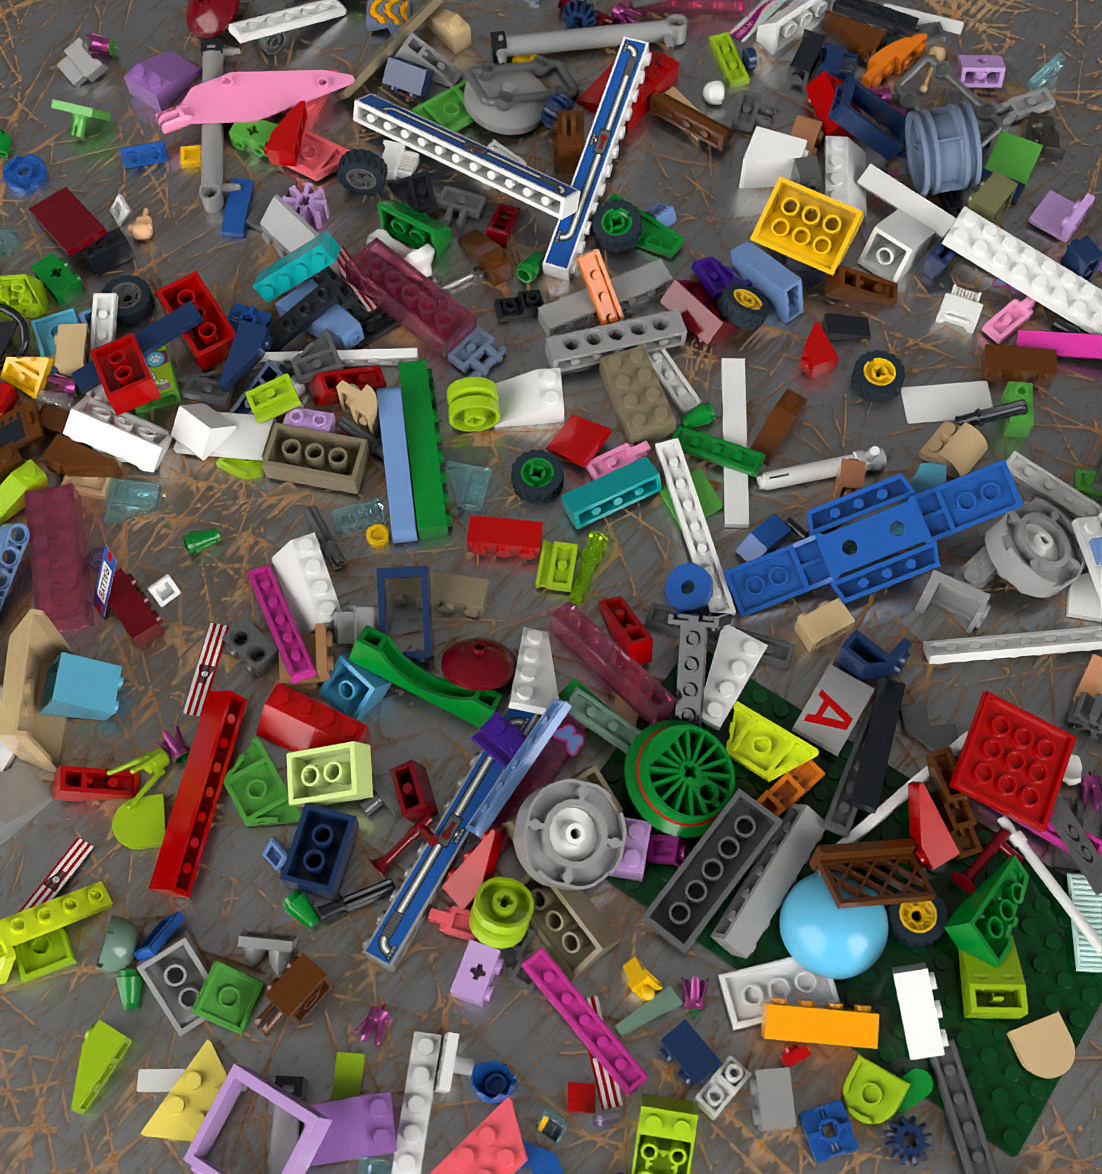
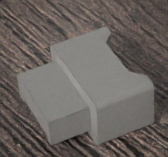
M80 37L64 50L67 56L57 64L60 70L77 88L87 79L93 82L108 69L99 59H94L88 52V44Z
M348 606V611L333 612L334 643H348V648L353 649L357 638L366 624L375 628L378 606Z

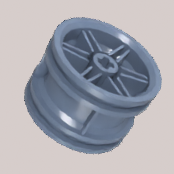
M960 102L958 105L953 103L946 107L930 110L921 109L918 113L915 111L909 112L905 122V147L909 174L915 192L922 197H926L927 194L933 196L938 193L965 190L967 187H978L982 175V149L978 123L969 102Z

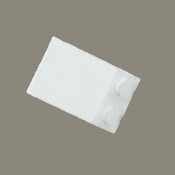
M560 368L536 369L496 383L500 420L494 428L564 422V401Z

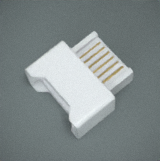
M384 140L385 151L382 158L387 163L386 182H393L398 180V178L402 179L414 175L420 161L419 153L407 151L406 145L402 143Z
M954 284L951 294L946 293L936 322L940 324L949 322L964 327L968 333H973L983 307L982 304L978 303L982 293H975L957 287Z

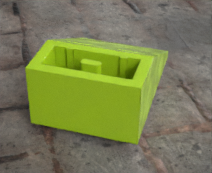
M28 274L0 276L1 304H6L16 309L24 318L47 316L48 292L41 280ZM0 312L2 320H14L12 317Z
M1010 935V939L1013 940L1011 950L1000 967H993L958 949L964 1018L1020 1019L1028 1014L1026 985L1013 935Z
M642 1093L631 1174H690L698 1121V1102Z

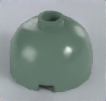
M111 915V920L108 923L101 945V956L97 960L96 969L117 972L130 966L133 959L136 958L133 955L142 943L139 942L140 932L136 925L125 918Z

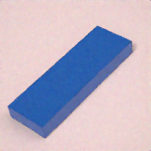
M232 178L231 183H240L241 190L229 192L221 234L222 236L244 238L246 230L245 221L249 215L255 183L254 179Z

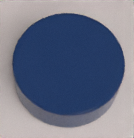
M752 47L744 48L742 51V62L746 70L755 69L757 66V54Z

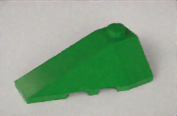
M1015 855L1010 856L963 902L944 926L958 949L993 967H1000L1011 950L1013 940L1010 939L1012 927H1017L1018 918L1015 916L1018 904L1023 903L1029 880L1028 873Z

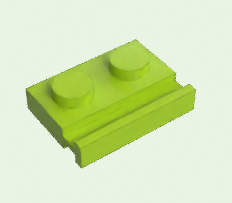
M288 373L245 392L258 424L302 405Z
M543 540L536 588L546 587L550 590L571 592L578 544L557 541L553 543Z

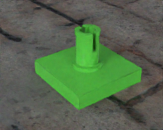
M52 99L51 108L70 112L74 115L70 135L85 138L86 123L90 117L110 122L111 113Z

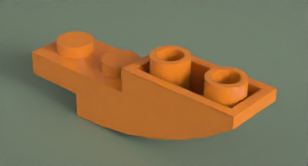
M921 33L912 35L911 38H902L875 53L868 61L866 73L863 75L861 84L865 87L877 88L881 80L885 76H890L893 71L899 74L905 68L908 69L917 56L920 57L925 52L927 47L925 43L928 35Z

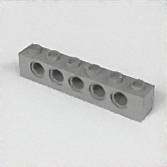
M679 309L665 310L653 315H642L639 318L620 320L607 325L601 324L584 330L578 329L561 335H552L546 338L545 354L550 368H560L561 372L599 364L600 357L644 345L647 353L684 345L687 329Z

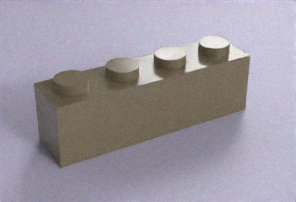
M392 564V567H391V568H394V567H409V566H403V565ZM430 570L432 608H437L445 613L461 612L469 617L485 615L490 592L489 580ZM421 577L388 579L386 587L388 600L398 605H404L405 603L414 604L422 609Z

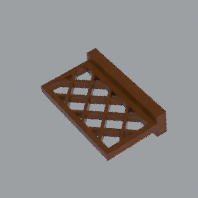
M912 839L818 845L809 862L813 871L820 872L838 909L933 901L936 897L932 886L913 854L916 845ZM908 863L913 872L911 873L898 865ZM884 866L891 871L888 875L875 867ZM851 868H861L862 870L866 871L867 874L864 877L861 874L853 871ZM829 870H837L844 875L840 879L831 874ZM893 872L907 879V884L891 877ZM871 874L884 881L883 887L869 880V875ZM848 876L860 883L859 889L844 881L845 877ZM912 882L920 886L924 892H918L909 887L910 883ZM887 884L902 891V894H894L887 890ZM863 886L878 893V896H870L863 892ZM839 888L854 895V898L843 899Z

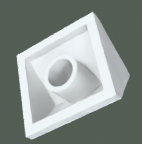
M205 403L180 405L171 436L204 461L237 428Z

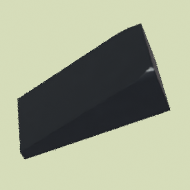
M835 313L824 314L822 321L823 330L829 341L871 339L868 318Z

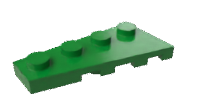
M613 193V195L607 201L611 202V200H624L625 202H628L615 193ZM637 208L642 220V236H640L638 243L636 242L634 245L672 259L685 243V238Z

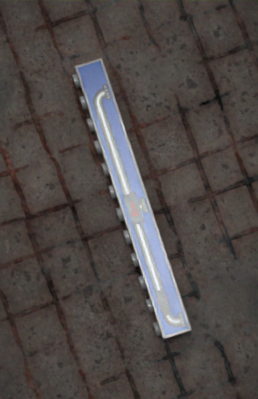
M509 704L505 710L501 709L499 712L527 737L542 716L541 714L509 708ZM483 750L480 753L476 752L470 762L471 769L467 775L463 774L458 781V791L454 797L450 796L445 803V813L441 819L437 818L432 825L431 831L438 836L439 842L435 846H430L425 840L422 842L417 852L419 857L415 864L411 863L404 873L405 881L401 887L397 886L390 897L392 903L387 911L383 910L377 918L376 924L378 926L373 935L369 933L363 942L362 948L364 950L362 953L365 958L394 973L441 892L442 885L447 881L446 875L456 866L474 835L465 829L466 825L505 770Z

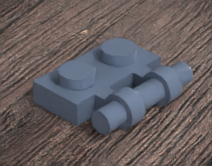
M478 326L447 355L449 362L464 373L470 368L474 369L475 371L470 374V377L484 378L494 364H499L503 360L507 349L502 345L497 350L494 349L493 346L496 344L495 338ZM486 354L488 358L481 363L479 359Z

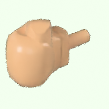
M147 208L143 209L142 217H137L134 224L128 225V232L136 240H147L153 234L152 219L148 216L149 210Z

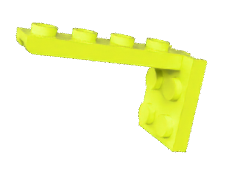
M102 881L0 919V985L7 983L14 960L16 959L13 946L107 910L112 906L113 902Z

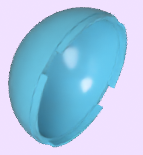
M829 870L831 874L840 879L844 875L837 870ZM820 872L810 874L798 881L788 892L782 903L779 926L785 947L795 961L803 968L822 975L824 978L846 979L857 976L873 966L885 948L888 938V917L884 905L838 909ZM848 876L844 879V881L859 889L860 883ZM863 886V892L870 896H878L876 892ZM839 888L843 899L854 898V895Z

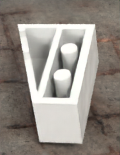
M925 963L892 967L910 1060L945 1055L943 1047L948 1046L945 1029L939 1028L938 1018H942L943 1015L940 1001H934L932 990L937 989L934 972L928 973Z

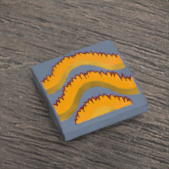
M368 0L366 16L368 31L388 28L390 33L394 34L412 16V0Z

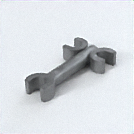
M475 262L470 266V271L442 283L441 276L438 273L435 274L436 282L434 283L425 278V286L433 292L435 302L440 307L442 306L441 297L448 298L449 302L452 301L450 289L472 279L475 281L484 280L486 278L485 271L476 273V271L480 270V265L478 262Z

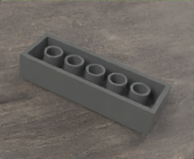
M739 788L641 917L642 922L686 955L780 829L783 820Z

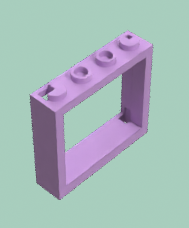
M233 1064L183 1160L192 1165L191 1171L196 1174H227L206 1160V1157L242 1088L246 1085L307 1124L281 1173L305 1174L333 1120L253 1069Z

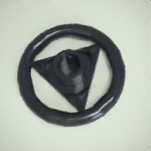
M0 303V312L15 320L0 322V361L18 325L21 343L17 352L12 356H25L30 344L28 324L16 309ZM5 361L0 362V370L3 369Z

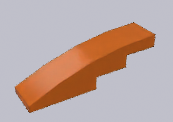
M811 759L792 769L789 773L787 772L756 801L781 818L788 811L791 804H796L826 773Z

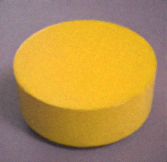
M373 524L366 531L367 542L373 548H384L391 540L390 531L384 524Z

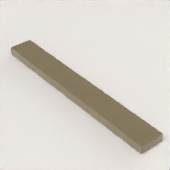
M427 0L353 75L354 83L339 89L334 94L337 99H348L444 0Z

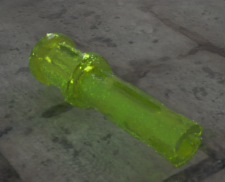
M590 531L588 533L586 548L581 552L582 563L568 598L574 604L583 605L595 567L602 561V550L609 541L606 535L599 532Z

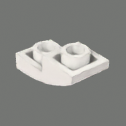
M730 1055L692 1101L698 1102V1108L714 1121L752 1073Z

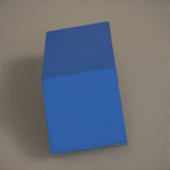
M773 514L750 532L735 551L746 562L766 555L772 548H778L793 529L777 514Z

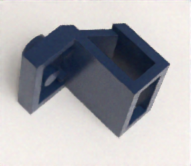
M856 629L840 646L833 666L861 682L877 680L881 676L889 678L893 673L898 675L906 666V662L911 656L909 650L913 643L904 637L888 655Z

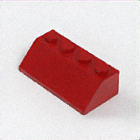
M194 271L156 290L155 292L160 304L167 315L187 302L192 301L204 320L202 323L180 335L202 372L223 362L230 352L236 331L198 272Z
M277 682L264 704L256 735L289 752H297L352 741L366 744L370 737V732L366 724Z

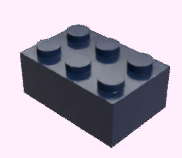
M305 803L280 877L284 886L335 900L359 828L356 816Z

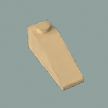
M438 6L423 22L454 54L471 45L470 26L457 13Z

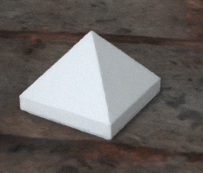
M118 194L110 211L117 225L121 226L133 211L122 194Z
M165 574L147 587L160 607H163L181 593L168 574Z

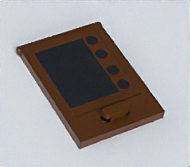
M34 398L29 399L0 417V448L13 442L17 449H20L44 435L37 402Z

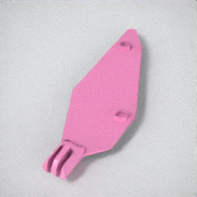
M328 70L230 72L191 87L180 105L155 114V117L164 134L171 133L190 124L257 122L295 107L300 100L308 102L354 83L355 79L352 75Z

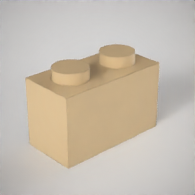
M86 323L58 325V334L54 336L56 354H53V358H55L53 365L63 376H72L71 373L89 363L91 332Z
M839 597L833 601L830 599L825 600L817 607L818 609L812 612L809 610L805 611L797 617L794 631L809 653L852 631L855 620Z

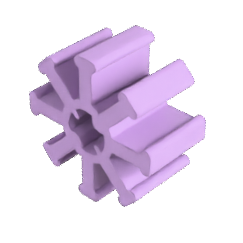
M308 182L304 183V193H300L296 185L289 188L291 197L283 196L282 199L307 223L311 221L316 229L323 226L321 217L329 218L324 190L319 187L318 190L313 192L312 184Z

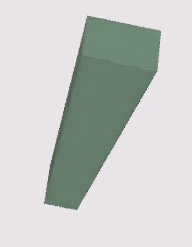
M669 985L654 996L652 1000L646 1002L615 1025L614 1029L620 1037H623L682 1007L683 1002Z

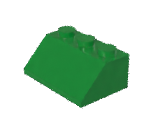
M395 200L379 201L377 204L381 229L388 231L392 238L414 249H420L428 243L434 248L433 258L436 260L439 259L451 243L450 227L445 223L438 222L427 214L420 213L410 208L407 204H401Z

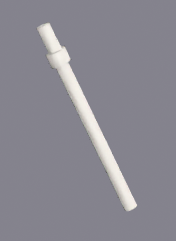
M1006 815L999 818L997 822L1010 834L1008 841L1015 849H1019L1098 954L1102 953V940L1028 845L1026 836L1022 831H1018Z

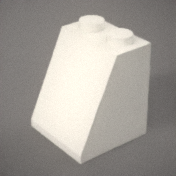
M756 126L743 159L739 188L775 187L779 176L790 180L794 158L808 157L809 150H806L808 140Z
M897 209L874 227L857 263L880 278L898 283L927 250L936 231L902 210Z

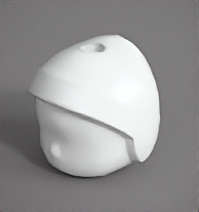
M710 81L705 85L703 98L707 103L718 105L724 100L725 88L722 81Z

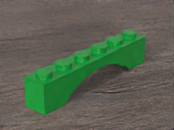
M367 624L357 638L348 659L479 728L494 714L503 696L494 690L477 691L465 689L451 683L449 680L428 673L409 660L396 647L390 636Z

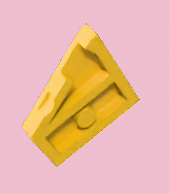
M35 356L6 357L0 378L34 399L42 398L55 358Z

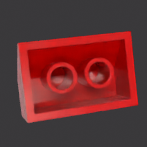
M824 70L805 86L808 93L807 99L816 110L814 113L816 118L823 122L822 131L825 136L856 139L854 135L828 117L835 90L843 81ZM851 102L850 106L861 113L860 108Z

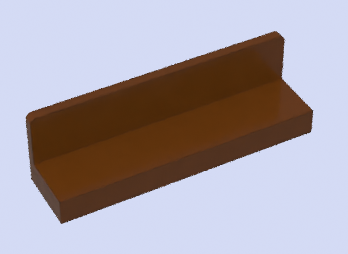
M655 91L651 96V113L721 151L735 135L734 130L665 93L661 95Z

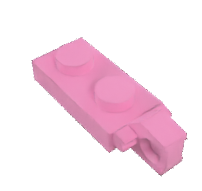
M1029 296L1023 301L1014 299L984 324L982 331L996 343L1000 344L1030 318L1034 312L1031 309L1035 307L1036 301Z
M647 441L636 446L633 443H625L593 458L586 466V469L592 479L596 480L612 471L651 455V447Z

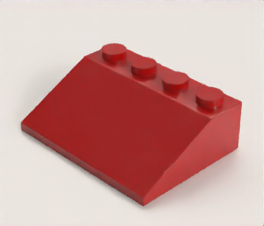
M649 51L652 53L649 66L645 65L644 81L638 85L639 94L636 103L632 102L631 118L624 125L626 127L625 133L627 134L650 111V100L655 91L663 94L678 81L679 62L662 52ZM615 61L577 99V104L594 114L597 113Z

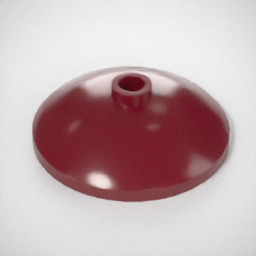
M189 0L186 9V22L189 29L201 38H213L222 34L236 18L240 0Z
M470 638L459 641L450 646L444 652L441 659L442 672L451 683L465 689L477 691L496 689L510 682L515 675L517 664L516 657L509 648L495 640L486 638Z

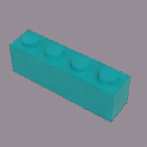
M326 230L260 271L253 287L268 303L334 263L341 247Z
M645 456L561 495L564 512L576 529L582 528L661 491L660 473Z

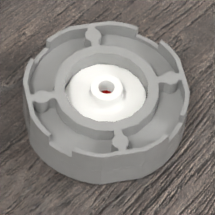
M1033 497L1031 500L1022 499L1024 506L991 519L985 532L987 551L997 569L998 575L1013 584L1019 592L1034 597H1050L1080 577L1085 565V559L1081 548L1078 547L1074 537L1073 526L1067 516L1043 499Z
M564 779L546 784L526 798L518 811L513 840L521 865L534 880L542 885L554 888L580 890L596 886L597 883L616 870L623 857L627 829L623 813L618 811L616 805L611 800L612 796L610 793L597 784L577 779Z

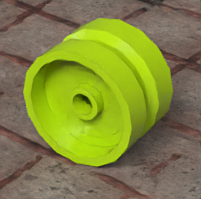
M466 377L456 380L449 385L446 390L449 406L448 415L449 424L453 428L460 431L477 432L490 429L499 422L498 389L492 380L483 377Z
M507 877L491 878L481 884L476 892L469 918V925L473 935L481 943L499 949L513 947L522 941L534 910V900L531 892L519 881Z

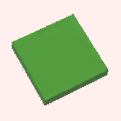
M1002 130L984 169L992 172L997 171L1005 177L1026 185L1043 145Z
M701 468L690 472L704 517L706 518L723 510L724 505ZM664 484L659 494L681 529L668 486Z
M214 960L190 1013L242 1035L265 982Z

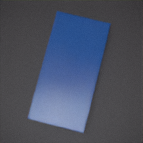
M180 911L164 916L133 955L139 961L154 957L186 917Z

